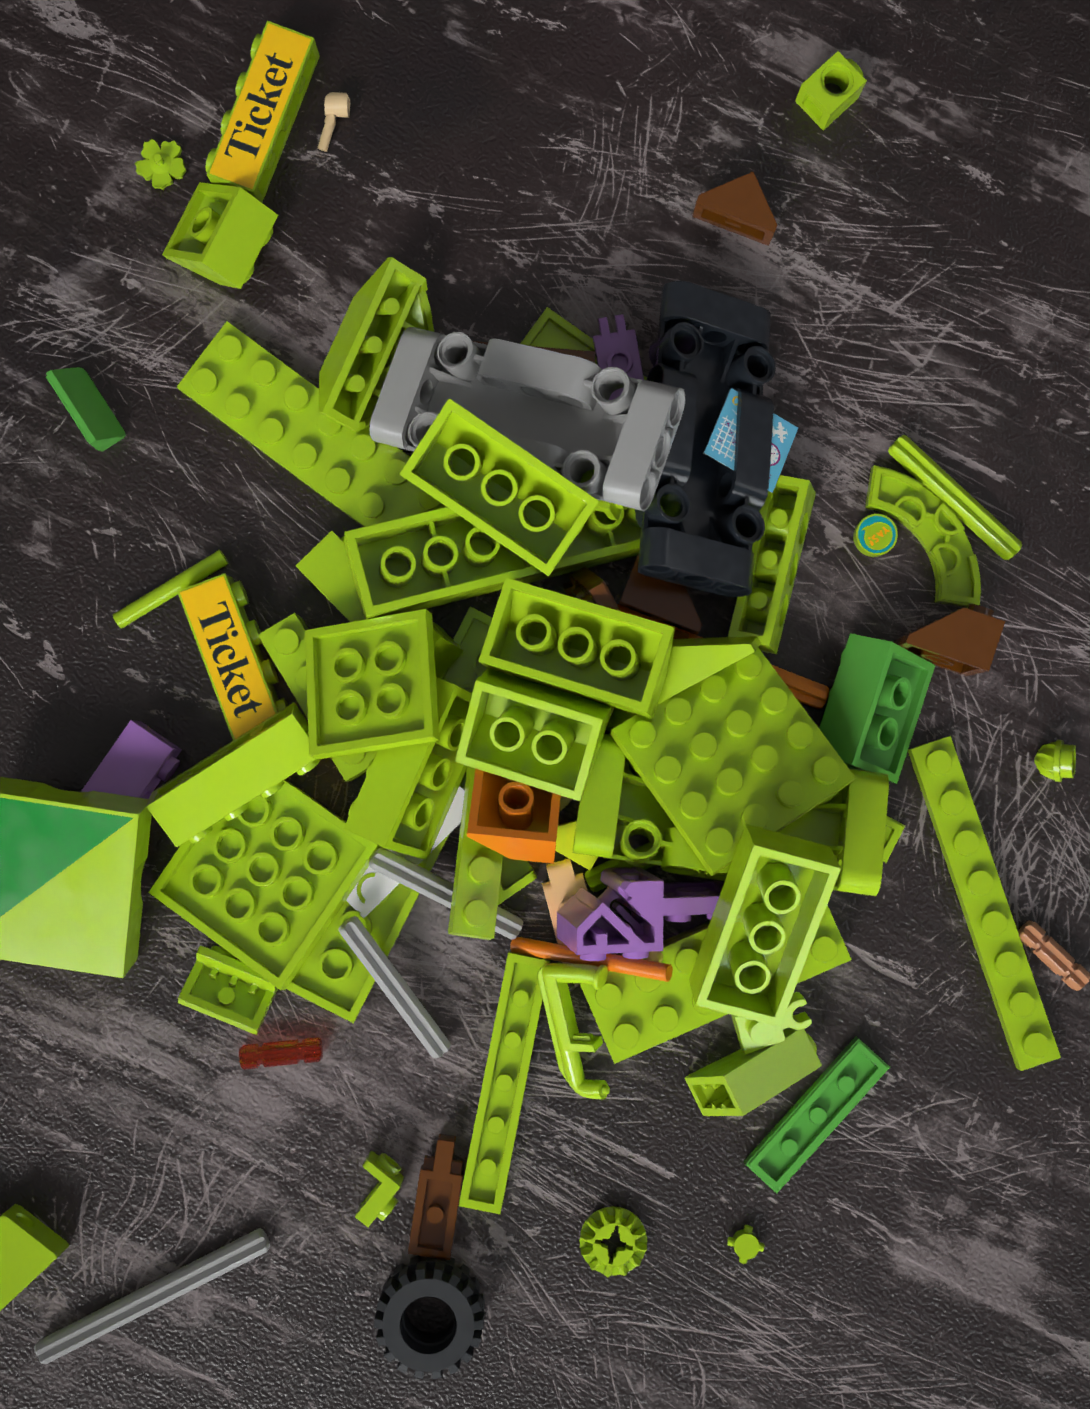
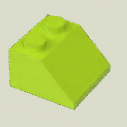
M199 182L162 255L219 285L241 289L243 284L252 276L254 262L262 247L272 237L273 225L278 214L241 187Z

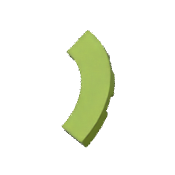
M873 465L870 472L865 508L881 512L896 519L920 541L930 559L934 572L935 603L967 608L969 604L980 605L981 584L976 554H973L971 544L964 532L965 528L957 515L946 502L943 503L931 491L926 489L921 482L901 472Z

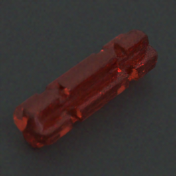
M318 1037L306 1038L301 1043L296 1039L264 1043L262 1047H259L258 1044H248L239 1048L240 1067L244 1070L258 1068L260 1064H263L264 1067L298 1064L300 1060H304V1063L319 1062L323 1058V1044Z

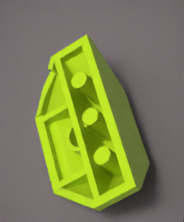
M388 257L353 297L319 372V412L356 432L370 425L373 411L403 332L408 327L434 332L431 308L426 294L428 290L426 278L393 257Z

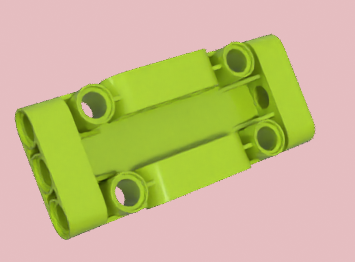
M604 734L581 801H579L573 853L624 860L635 867L647 864L660 865L662 870L669 873L725 881L730 865L712 877L613 737ZM850 769L856 777L852 783L778 833L831 847L841 867L833 890L877 896L882 879L889 777L888 774ZM641 834L649 839L651 849L646 852L635 851L629 844V838L633 835Z

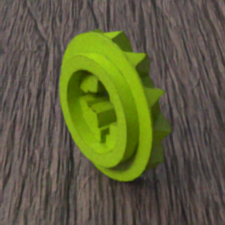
M605 1207L597 1210L588 1217L580 1232L581 1255L591 1270H596L607 1278L612 1275L626 1276L629 1271L640 1266L647 1251V1234L644 1225L634 1213L625 1208ZM615 1226H618L620 1241L626 1243L624 1247H617L616 1253H613V1257L610 1258L607 1245L601 1243L600 1240L610 1239Z

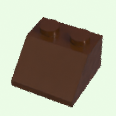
M969 604L968 609L961 608L946 614L891 642L937 667L964 676H970L990 670L1005 621L994 618V611L989 608Z

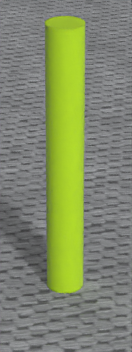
M218 550L122 608L112 616L117 625L122 629L178 595L177 591L198 583L229 563L222 551Z

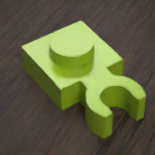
M800 992L793 993L780 1027L731 1015L740 1048L745 1055L785 1041L783 1029L790 1027L795 1030H802L812 1024L806 1012L793 1015L796 1008L807 1004L806 999Z

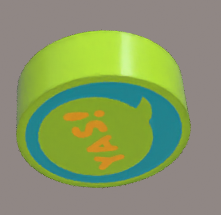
M871 514L863 518L856 525L853 534L857 549L869 557H879L888 553L895 546L898 538L895 523L889 517L882 514Z

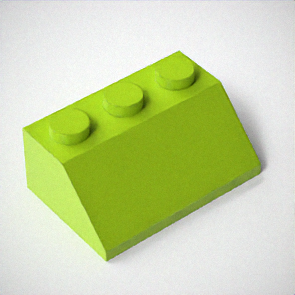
M487 669L475 681L455 762L581 801L602 744L612 707Z

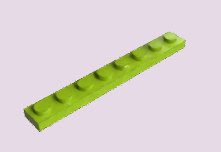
M946 736L910 748L908 753L1015 1066L1018 1070L1023 1071L1059 1059L1061 1056L951 736Z

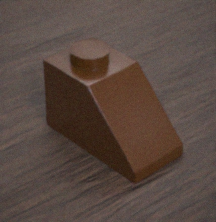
M638 554L618 605L697 635L702 623L686 587L639 573Z

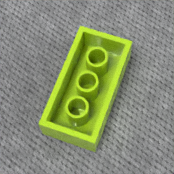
M745 824L689 979L696 1006L778 1027L781 1026L841 870L830 846Z

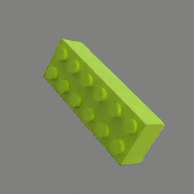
M828 905L797 984L852 960ZM710 921L663 941V951H661L663 961L661 963L671 964L673 968L672 977L669 982L608 971L607 980L600 990L594 989L593 985L580 983L614 1064L727 1015V1013L696 1006L689 982Z

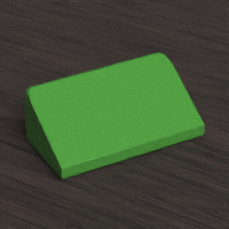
M76 367L55 369L46 373L47 380L91 446L103 452L126 436L124 429L86 370Z

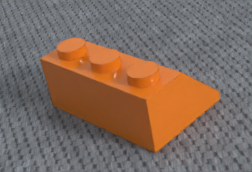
M475 769L467 837L509 859L554 864L561 795Z

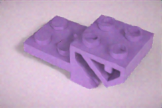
M641 867L606 868L601 873V882L607 889L598 898L581 887L557 911V938L576 955H580V959L586 961L605 960L606 954L622 953V956L628 959L648 958L649 952L663 951V916L669 922L691 921V915L707 914V919L711 920L724 883L721 881L664 883L662 879ZM614 899H617V901H619L620 903H622L624 906H626V907L631 911V915H630V914H629L620 904H618L617 902H614V903L612 904V907H613L630 925H628V924L625 923L623 920H621L620 918H618V917L610 910V903H611Z

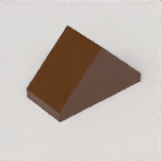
M754 172L699 194L692 216L769 246L777 228L776 220Z

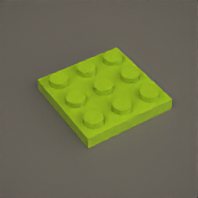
M427 609L305 630L309 756L315 759H324L440 741L432 613Z

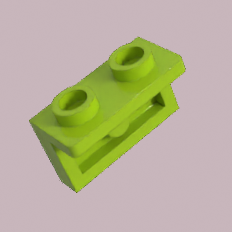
M199 946L196 953V962L178 997V1003L257 1035L278 988L243 962L234 959L235 956L224 948L212 946L209 949Z

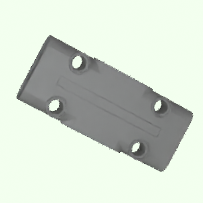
M408 327L403 332L371 417L369 432L370 437L375 442L414 452L450 398L597 500L645 511L653 500L684 411L685 392L684 389L628 377L622 369L617 367L602 369L589 360L501 339H490L488 345L473 342L468 335L462 332H453L445 335ZM467 354L466 358L462 362L458 363L460 358L463 355ZM624 388L618 398L609 400L615 390ZM593 469L594 474L592 478L587 482L580 483L583 474Z

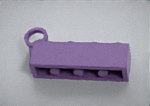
M130 720L81 792L99 791L149 799L161 780L164 782L169 780L178 768L180 761L176 758L182 749L143 722Z

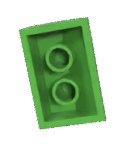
M851 633L846 648L841 654V663L834 685L829 692L828 703L819 729L848 768L888 774L889 782L897 784L935 665L891 641Z

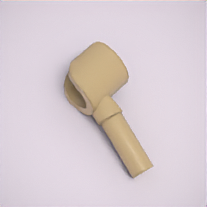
M331 92L325 97V124L318 144V149L327 152L336 125V117L349 118L351 102L347 93Z

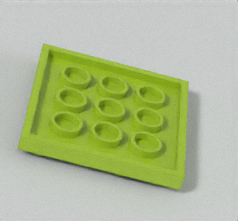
M759 648L754 653L657 704L653 719L635 714L611 731V736L711 877L732 863L745 824L779 832L848 786L856 778Z
M286 779L283 780L284 785L271 796L263 798L259 795L247 803L248 808L238 817L227 821L224 817L213 824L212 831L200 841L192 844L188 840L181 844L148 892L279 990L287 989L369 867V862L375 851L381 847L344 829L345 820Z

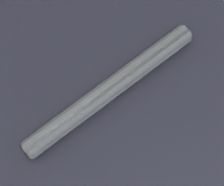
M258 1228L40 1339L34 1346L39 1362L41 1364H48L266 1253L271 1247L267 1234L263 1229Z

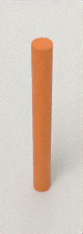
M518 936L512 939L510 944L511 952L564 963L589 964L598 967L603 964L607 966L608 971L665 982L670 981L673 973L671 964L644 959H628L622 955L611 953L606 954L605 960L586 961L580 959V955H576L566 945Z

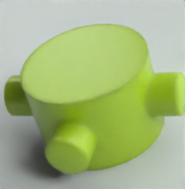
M745 1225L744 1229L737 1231L733 1237H728L727 1245L733 1246L735 1253L739 1256V1262L746 1264L747 1260L754 1258L759 1251L763 1252L765 1247L764 1243L758 1242L756 1235L752 1232L753 1227L750 1225Z

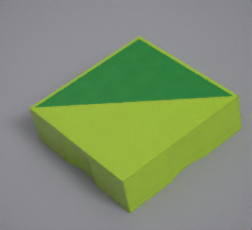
M0 777V960L124 978L138 959L143 908L141 877L145 861L148 857L152 816L146 808L149 799L99 791H66L45 783Z

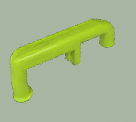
M549 963L540 969L538 981L559 1070L569 1086L577 1094L590 1099L604 1100L610 1093V1087L605 1080L585 1079L579 1053H595L603 1044L602 1036L591 1033H579L568 983L593 985L594 989L600 990L607 980L608 968L603 964L598 967L589 964Z

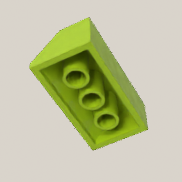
M450 398L399 473V475L547 576L551 574L600 502Z
M505 578L478 662L489 669L653 719L666 679L675 627Z
M437 677L436 688L440 741L378 750L375 758L367 767L365 781L358 797L350 806L349 817L344 826V829L383 848L427 860L467 770L466 765L455 762L472 693Z

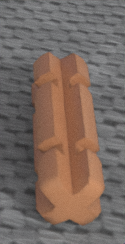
M1029 920L1023 924L1018 930L1021 942L1025 946L1033 948L1032 952L1056 975H1062L1061 980L1071 989L1081 990L1089 982L1090 973L1081 964H1074L1075 959L1051 936H1045L1046 931L1036 922Z

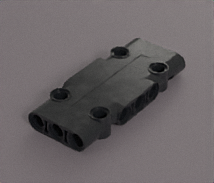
M672 281L662 287L658 338L652 342L649 348V358L653 367L648 374L647 380L684 389L685 406L653 500L647 510L640 511L635 509V518L641 527L638 572L648 577L722 596L744 597L752 593L754 569L752 545L764 535L765 522L759 510L766 501L767 489H769L774 404L772 399L763 396V385L774 377L776 371L775 361L768 352L771 313L761 306L686 281ZM731 388L738 392L734 470L704 453Z

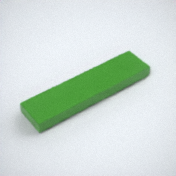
M856 1036L744 1160L745 1165L775 1193H778L885 1074L890 1066Z

